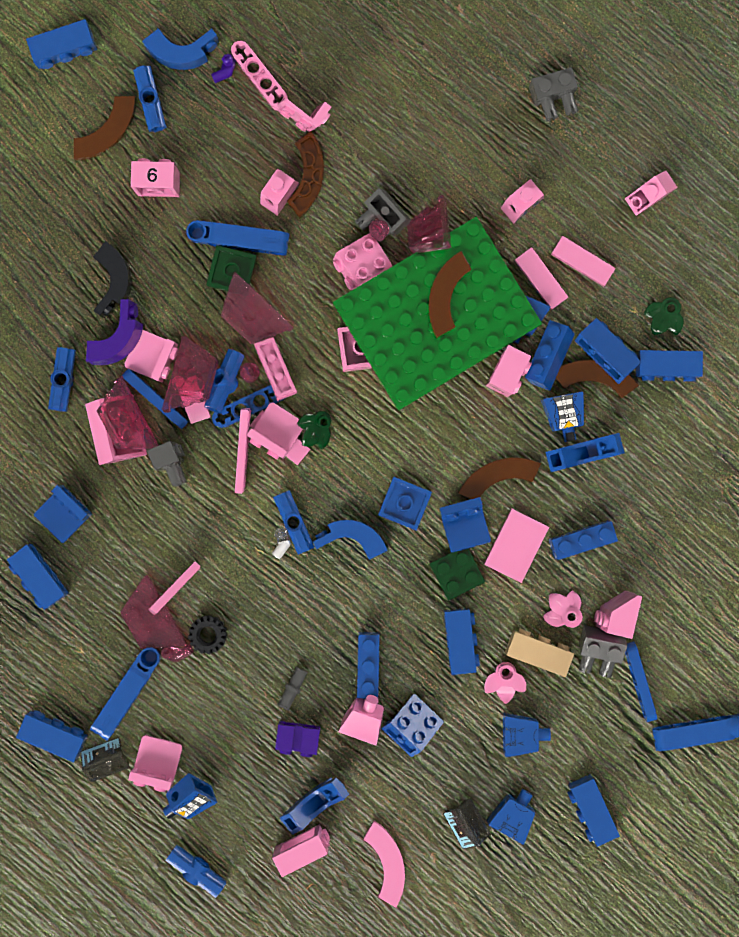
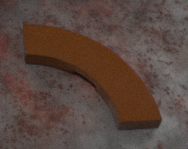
M114 96L112 112L104 125L90 135L73 138L75 161L99 156L109 148L114 147L123 138L134 117L136 108L135 96Z
M312 131L295 143L303 161V177L298 189L287 200V203L299 219L308 212L316 201L324 178L322 151Z
M462 251L454 255L441 268L430 291L429 319L436 338L456 327L450 310L451 296L458 281L472 270Z
M582 360L563 365L556 376V380L563 389L578 382L593 381L609 387L620 398H623L639 386L629 375L618 384L594 360Z
M505 458L490 462L475 471L462 485L458 494L469 499L479 498L491 485L505 479L516 478L533 482L541 463L525 458Z

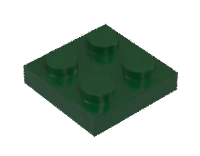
M216 245L206 286L247 297L257 255Z
M469 549L451 552L429 563L448 601L485 583Z

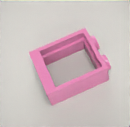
M320 824L275 847L272 859L281 877L328 854L329 841L331 839L327 830H322Z

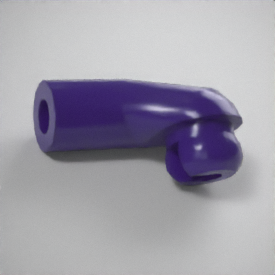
M225 54L222 57L221 70L211 74L215 84L232 76L236 65L232 55Z

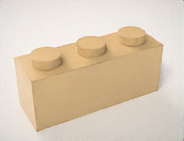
M519 628V631H512L505 650L507 656L563 677L567 676L574 656L569 646L558 643V646L550 643V639L540 635L538 639L530 636L531 632Z

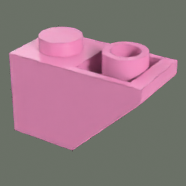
M664 171L654 176L626 197L625 200L637 216L678 187L668 172Z

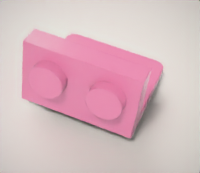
M286 98L277 104V107L280 109L279 113L287 119L291 117L296 121L295 125L304 132L306 130L310 132L320 127L331 115L328 113L331 106L326 102L317 106L311 116H308Z
M371 233L339 250L333 258L334 267L345 277L344 282L349 290H354L392 267L388 257Z
M142 330L138 344L125 361V367L162 383L169 375L171 361L177 356L178 344Z
M270 403L254 429H250L247 436L251 438L249 441L251 444L259 449L261 445L269 449L267 454L278 460L279 456L283 459L286 457L303 429L297 425L299 421L297 417L275 403Z
M144 735L141 739L135 766L131 770L128 780L133 781V784L144 787L149 785L153 786V789L156 791H169L174 783L183 748L182 745Z

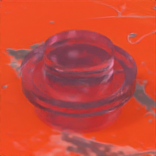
M374 220L369 225L370 234L375 240L382 241L387 237L389 228L386 222Z
M245 363L240 367V375L245 382L253 383L258 379L260 371L256 364Z

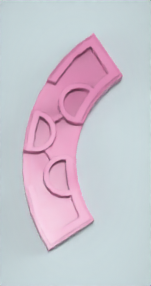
M374 820L363 840L375 849L383 865L384 879L378 897L396 908L401 899L405 881L403 858L392 835Z

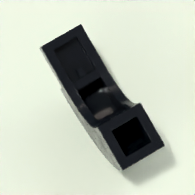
M107 241L104 242L93 256L95 260L108 270L111 280L107 294L93 310L102 318H105L106 315L110 316L116 308L114 305L116 303L120 305L121 299H129L132 288V276L128 263Z

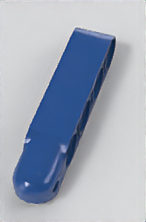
M198 220L191 222L186 229L188 238L195 243L215 247L218 245L230 249L266 254L287 255L290 234L286 232Z
M147 647L139 653L92 724L90 730L100 735L106 741L112 736L159 664L161 655L156 648Z
M739 714L652 728L655 750L667 751L733 740L739 737Z

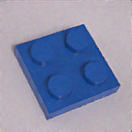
M393 477L378 515L417 531L432 492Z

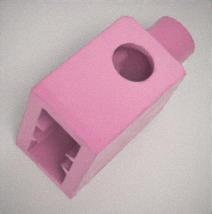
M277 169L261 192L260 204L278 216L300 183Z
M368 695L366 699L356 698L343 716L339 732L376 745L384 707L378 704V698L374 695Z

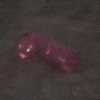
M189 644L181 649L167 646L162 649L161 656L164 659L179 662L193 654L194 650Z

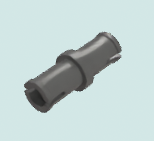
M298 667L295 668L289 683H286L284 686L286 689L277 704L278 706L290 710L296 695L301 691L300 687L308 672Z

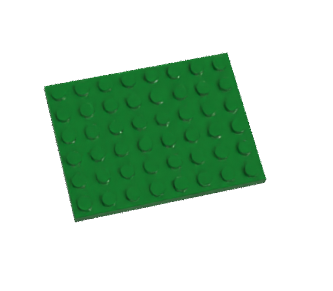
M477 216L333 301L334 307L398 411L542 325V322ZM462 251L472 270L458 281L451 296L450 310L456 327L436 338L429 319L430 291L441 268L454 255Z

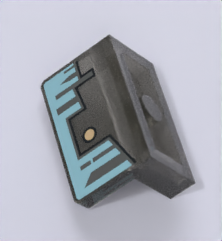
M120 738L112 739L80 752L82 772L90 782L130 768L129 761L123 754Z
M471 798L465 799L456 808L446 810L443 813L462 849L480 846L491 835Z

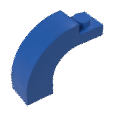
M158 28L142 42L152 57L162 65L177 70H189L208 62L205 53L213 51L217 47L219 40L213 29H210L194 43L179 46L171 43Z
M620 433L545 453L550 471L554 472L624 454L625 452Z
M356 520L332 522L328 524L331 532L327 533L325 530L315 535L316 540L313 541L316 549L338 538H352L361 544L369 560L388 551L384 541L373 528Z
M337 777L334 779L329 778L300 798L280 817V820L291 834H295L303 830L326 808L344 800L349 793Z

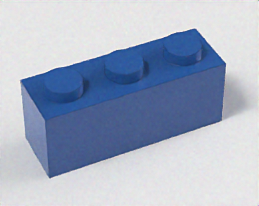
M86 19L26 39L33 62L38 69H49L53 67V64L70 62L74 57L80 55L88 56L97 50Z
M597 318L575 339V342L618 384L641 363L638 355L634 351L629 350L621 338L615 336L609 331L608 326Z
M549 321L532 359L531 367L525 375V378L531 384L549 391L551 390L575 335L569 326Z
M640 350L636 352L641 361L636 367V377H642V381H654L655 377L662 378V381H675V378H683L684 382H695L696 378L703 376V351Z
M608 520L548 539L554 559L556 560L618 541L613 523Z
M33 544L25 545L7 559L9 569L13 574H18L22 580L23 588L33 594L35 597L33 600L39 608L49 609L69 594Z
M469 608L444 610L451 675L476 673V667L480 666L479 655L474 653V646H477L476 633H472V625H475L474 612L470 613Z
M359 632L357 698H366L368 695H374L378 698L379 633Z
M34 710L25 715L16 738L74 763L79 758L88 735L84 734V731L80 728L67 727L63 721L48 719L44 713Z
M591 774L568 784L570 791L567 794L572 804L576 803L579 808L576 814L580 822H585L588 828L584 831L589 842L594 841L598 847L620 837Z

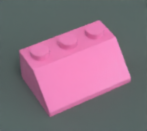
M133 395L103 398L85 404L99 465L147 455Z
M624 591L601 605L600 610L596 611L594 617L596 627L606 633L632 639L642 596Z

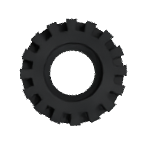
M213 615L198 618L189 628L188 639H190V645H193L194 650L200 651L201 654L215 653L226 642L227 628L224 626L223 621H220L218 617H212ZM202 628H213L216 633L215 640L210 643L204 642L200 637Z

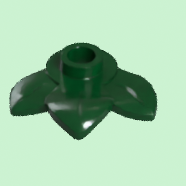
M668 297L662 302H653L644 311V315L652 318L651 331L653 335L662 334L668 329L674 335H678L684 324V319L680 314L681 303L674 297ZM673 304L675 308L673 311L669 312L667 310L668 305Z
M318 411L314 414H305L299 419L297 425L304 429L302 446L309 447L317 444L320 449H324L328 445L331 436L329 430L331 417L327 412Z

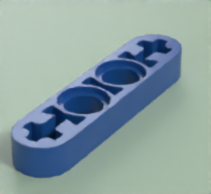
M129 368L124 372L122 377L181 429L186 426L189 421Z
M271 385L223 407L222 415L229 414L227 409L231 408V413L236 419L232 420L230 416L225 419L226 423L222 424L216 420L219 418L218 414L220 413L214 412L212 415L213 423L219 428H225L239 422L240 416L235 413V407L238 404H244L246 408H250L251 416L266 409L270 403L268 396L264 392L274 393ZM258 395H262L265 398V404L262 407H257L254 404V398ZM276 396L271 397L273 400L271 403L277 404L286 398L277 401Z
M634 641L627 643L625 655L646 722L657 720L656 710L637 646Z

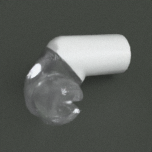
M277 528L274 532L278 546L272 554L278 559L284 555L291 545L289 533L284 528Z

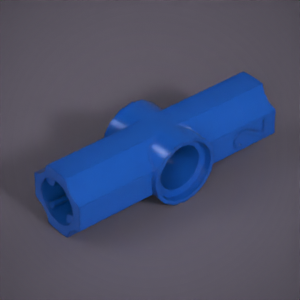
M139 66L133 72L149 132L162 131L167 127L151 66ZM148 96H155L152 102H145Z
M57 347L54 372L50 377L52 383L48 406L50 410L63 412L68 410L70 390L74 383L73 369L76 350ZM64 374L66 376V382L63 385H60L58 383V378L60 375Z
M228 349L221 367L213 372L211 376L213 386L204 405L208 410L221 414L228 395L236 390L238 386L236 376L244 359L242 353Z
M290 490L273 497L297 554L299 555L315 548ZM295 516L299 519L300 524L297 528L289 526L288 520L290 517Z
M178 844L165 860L183 873V877L189 883L195 886L199 885L215 898L227 883L225 879L210 869L206 861L200 857L192 856Z

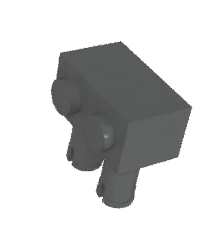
M572 67L531 79L529 90L534 106L542 105L546 122L551 121V118L555 120L559 117L554 100L562 99L566 116L571 115V112L575 114L579 111L574 99V93L578 86Z
M378 188L364 202L368 209L355 220L356 224H359V227L365 230L378 218L381 221V225L372 233L378 243L389 234L398 235L412 221L386 190Z
M169 441L147 450L156 471L166 470L173 487L187 483L180 466L184 462L183 457L185 456L181 444L178 445L177 442Z
M584 625L579 641L580 654L582 655L578 668L579 671L584 673L585 669H587L586 673H591L594 660L597 658L603 660L599 675L605 677L607 673V678H611L615 663L622 664L627 649L626 637L606 633L600 628Z

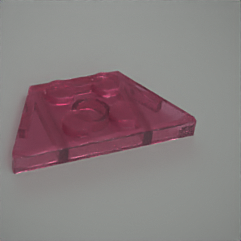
M443 195L437 198L438 204L432 209L426 207L407 225L409 249L413 254L451 248L447 203Z
M233 273L221 317L251 345L287 330L291 331L294 328L238 273Z
M182 336L162 410L165 413H169L171 409L180 406L185 408L193 403L209 400L219 362L214 356L186 336Z
M123 376L115 379L114 386L107 392L104 402L100 404L96 411L116 449L131 448L140 450L159 446Z
M149 575L143 577L120 613L140 649L187 645L166 605L154 615L148 610L161 597Z

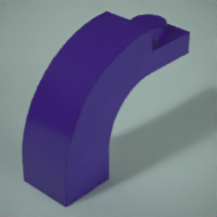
M121 299L120 321L116 332L108 339L102 341H87L86 362L93 365H109L124 359L134 350L143 330V324L136 320L138 317L136 303L129 299Z

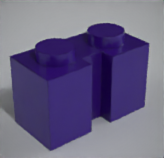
M279 721L275 750H280L279 753L286 755L292 754V751L300 752V756L303 757L317 755L321 726Z

